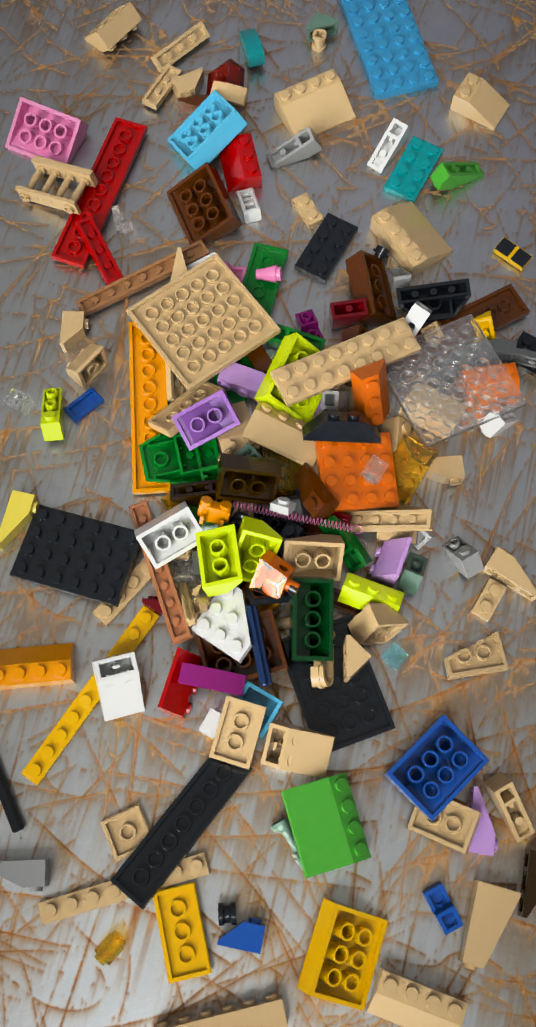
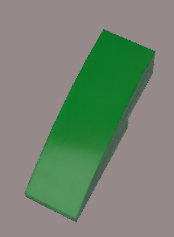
M335 515L326 519L327 527H325V523L323 527L320 523L319 527L323 534L340 535L345 543L343 560L351 573L373 561L350 530L347 532V528L345 531L343 530L342 521Z

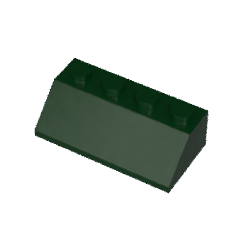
M293 578L292 580L301 585L296 595L290 593L289 661H333L334 579Z

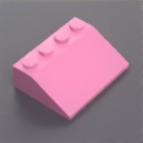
M20 97L5 147L31 158L36 155L70 164L83 143L88 124L72 116Z

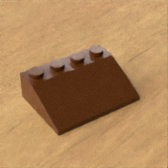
M208 162L167 191L190 245L199 240H202L204 244L229 235L243 225L218 171Z
M268 609L258 612L271 675L291 670L273 610ZM195 634L204 667L246 675V683L247 681L259 679L253 646L243 661L239 663Z

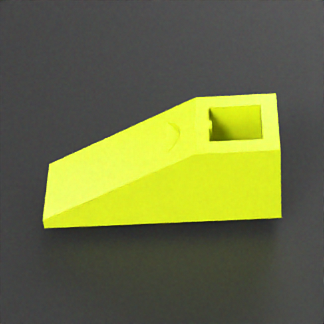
M62 387L43 389L40 425L45 441L64 439Z

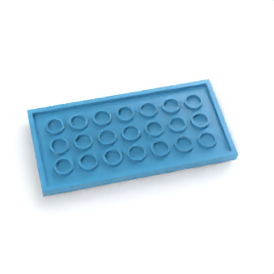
M339 0L375 101L438 87L439 80L407 0Z

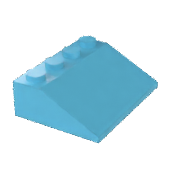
M214 90L167 140L194 170H197L206 162L210 163L231 143L232 139L244 129L247 122L232 105Z

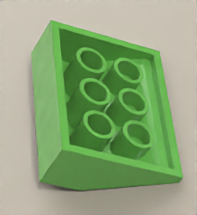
M346 772L281 791L305 878L371 858Z

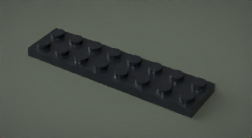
M209 757L110 881L144 910L253 769L251 767L250 769L242 768Z

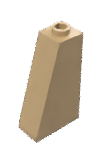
M474 879L458 960L464 963L463 967L477 971V967L485 968L521 897V893Z

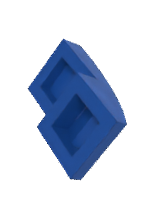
M440 881L421 891L445 936L464 925Z

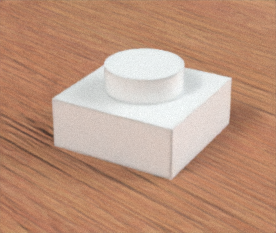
M278 497L270 503L269 510L288 516L295 510L296 502H292L286 497Z

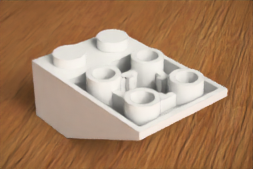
M133 651L91 661L104 721L145 711L139 671Z

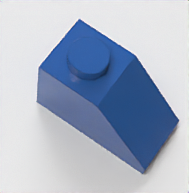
M249 917V920L244 919L219 937L217 945L260 954L265 924L261 923L262 919Z

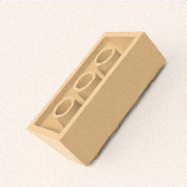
M259 401L242 436L301 465L308 463L313 468L316 462L315 442L303 440L302 427L306 423L289 416L284 411L273 408L268 403Z
M380 966L366 1012L404 1027H462L468 1002L463 998Z

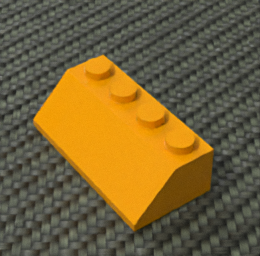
M74 643L0 649V690L75 683Z

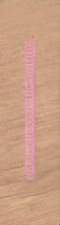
M351 524L350 527H349V530H350V528H351V533H352L353 530H352V524Z

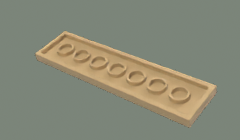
M402 317L271 371L270 375L286 406L290 407L351 381L350 371L381 359H385L387 366L418 353L421 347L407 321Z

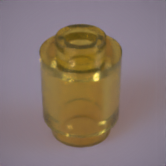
M114 930L112 933H108L94 949L97 953L94 957L103 966L106 963L111 965L125 949L124 945L127 941Z

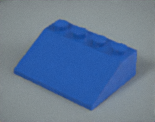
M443 714L422 733L383 775L426 817L433 821L490 760Z

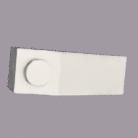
M393 118L367 165L382 174L411 132L409 126Z

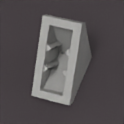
M399 266L385 269L391 294L396 293V288L408 287L410 285L411 274L404 267Z

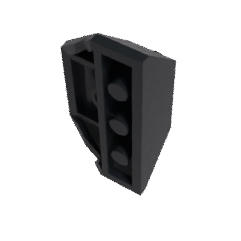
M469 278L396 288L398 306L407 314L416 301L433 310L425 323L455 319L471 297Z
M320 411L302 427L304 441L381 444L379 430L362 412Z

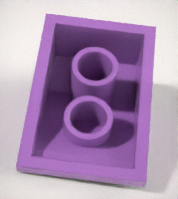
M223 389L172 416L189 451L242 424Z

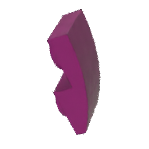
M312 309L295 314L300 331L323 338Z

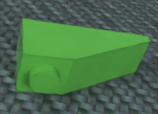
M441 162L430 178L437 190H451L480 179L485 174L477 162Z

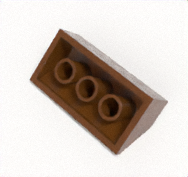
M363 250L346 259V271L349 275L353 298H366L369 316L360 320L359 323L373 327L397 320L384 261Z

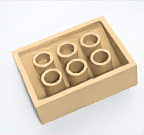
M334 69L274 93V109L292 137L308 126L318 136L356 118L343 84Z
M412 201L386 207L372 215L370 229L386 249L390 251V254L399 265L411 274V278L453 253L450 246Z

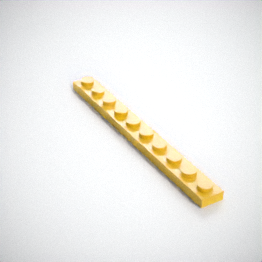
M143 605L106 657L130 651L135 653L158 622L160 616ZM94 674L21 772L23 776L37 786L41 784L100 702Z

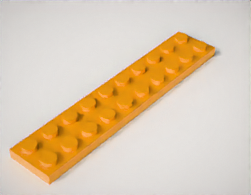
M128 322L133 494L170 493L171 484L146 482L139 449L140 444L158 434H162L151 428L147 421L168 406L165 361L136 324Z

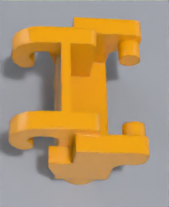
M202 496L197 516H200L199 524L203 525V522L206 521L223 527V524L228 523L232 508L231 502L213 501L209 496Z

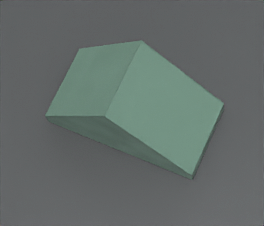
M316 11L307 26L306 41H314L312 34L318 28L324 29L327 37L337 35L338 20Z

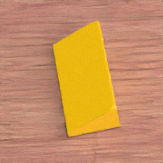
M491 311L473 318L477 342L496 339Z

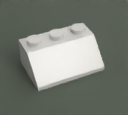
M185 501L134 530L136 539L155 569L197 546L195 533L202 532L200 525Z

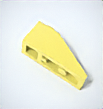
M12 490L0 527L1 550H4L30 523L34 513H37L40 503L35 495Z

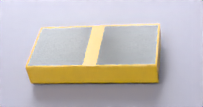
M505 237L493 250L495 254L520 271L525 268L533 257Z

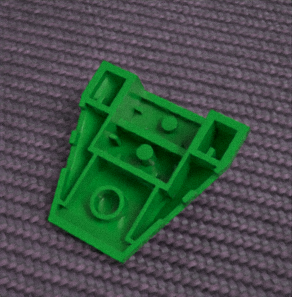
M180 432L172 438L164 434H158L139 445L146 482L185 484L217 479L219 464L217 458L219 457L216 438L189 451Z

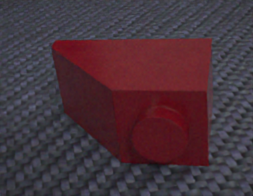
M366 298L330 303L329 315L332 329L350 327L369 316Z

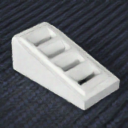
M253 187L236 191L245 223L260 221L262 219L261 210Z

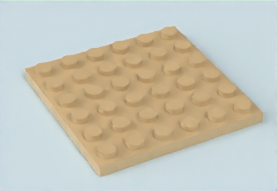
M217 253L126 309L129 317L188 392L199 387L281 333L279 326Z

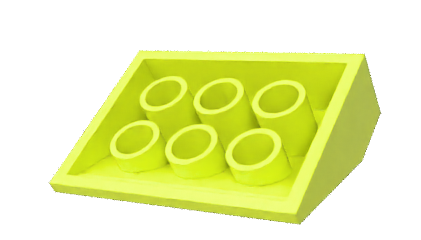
M297 332L284 336L254 399L258 402L268 403L273 408L284 411L297 420H302L305 423L309 422L319 405L322 393L287 407L270 373L275 369L317 353L320 350Z

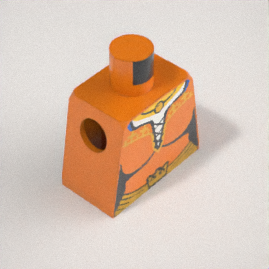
M267 550L259 560L249 589L280 599L285 591L296 595L301 584L291 579L294 567L272 551Z

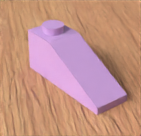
M472 786L470 787L468 807L481 812L482 816L468 852L494 856V852H497L498 840L495 839V831L479 787Z

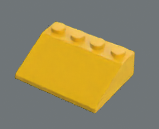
M323 898L297 988L309 996L364 1011L388 920Z

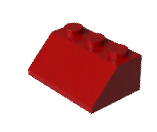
M251 133L236 135L231 143L219 153L228 194L251 187L254 190L262 188V174Z
M177 647L158 708L162 712L185 719L186 714L189 715L193 703L190 701L192 694L196 695L198 687L178 683L182 662L203 666L200 656Z

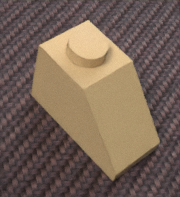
M201 67L172 79L173 92L177 98L199 95L204 83L203 68Z
M62 311L60 346L63 352H67L86 337V330L90 327L89 318H86L84 311Z

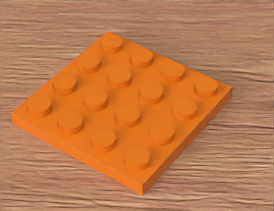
M390 432L380 433L381 444L314 441L318 477L340 503L334 512L394 509L400 507Z

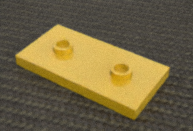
M195 881L159 890L153 897L169 984L211 974L212 967Z

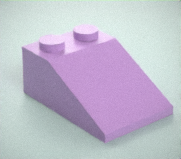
M411 537L384 541L382 547L378 545L375 557H378L376 564L372 563L368 573L372 575L371 581L393 588L400 575L412 540Z

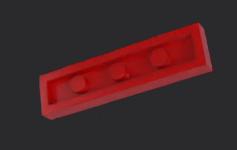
M92 216L76 221L75 226L106 285L123 278Z

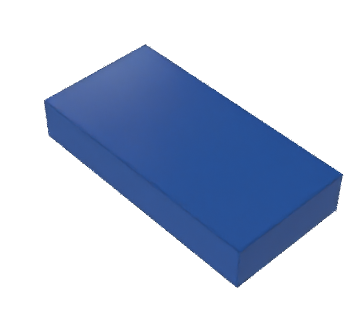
M91 387L65 407L64 412L77 424L105 401Z

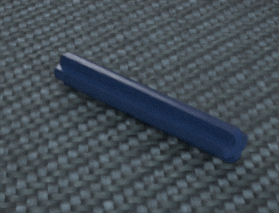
M249 605L245 608L259 682L261 686H269L272 684V678L258 608L256 605Z

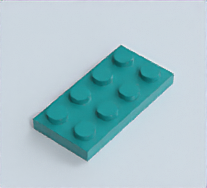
M413 136L384 185L383 191L405 201L415 203L444 149Z

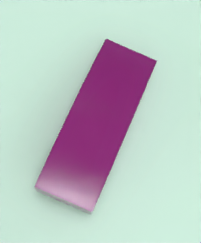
M182 662L178 683L243 696L247 676Z

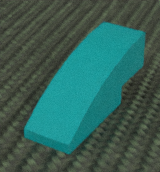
M255 28L239 31L248 66L265 65V53Z

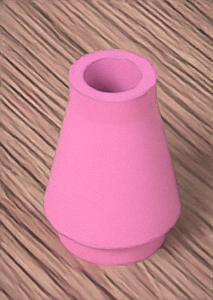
M274 265L256 269V280L278 283V281H282V267Z

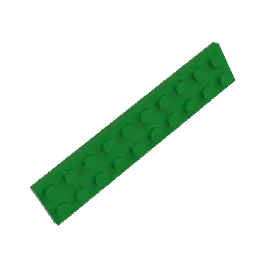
M255 242L242 284L271 317L281 281L274 283L256 280V269L277 265L282 267L283 275L289 250ZM247 356L236 362L254 369ZM219 373L214 377L213 384L217 385ZM231 390L226 391L232 404L241 401L246 403L247 397H241Z

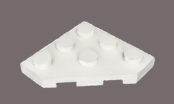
M235 587L229 593L214 596L209 604V610L201 614L197 624L193 625L191 630L241 663L252 648V641L245 611L244 592L240 588Z

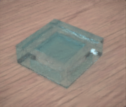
M394 642L380 658L396 671L409 655Z

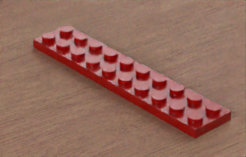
M115 117L91 169L98 180V184L96 187L86 186L76 202L81 214H70L51 254L52 260L82 269L86 268L91 255L75 226V222L92 216L100 233H102L146 136L147 126Z

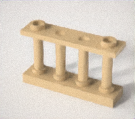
M34 155L31 160L36 169L27 187L19 185L15 187L20 198L27 202L32 201L64 210L69 214L80 215L81 211L76 202L86 186L96 187L98 184L93 170ZM42 174L50 175L41 191L33 190ZM56 178L64 179L56 195L48 194ZM71 182L79 183L70 199L62 198Z

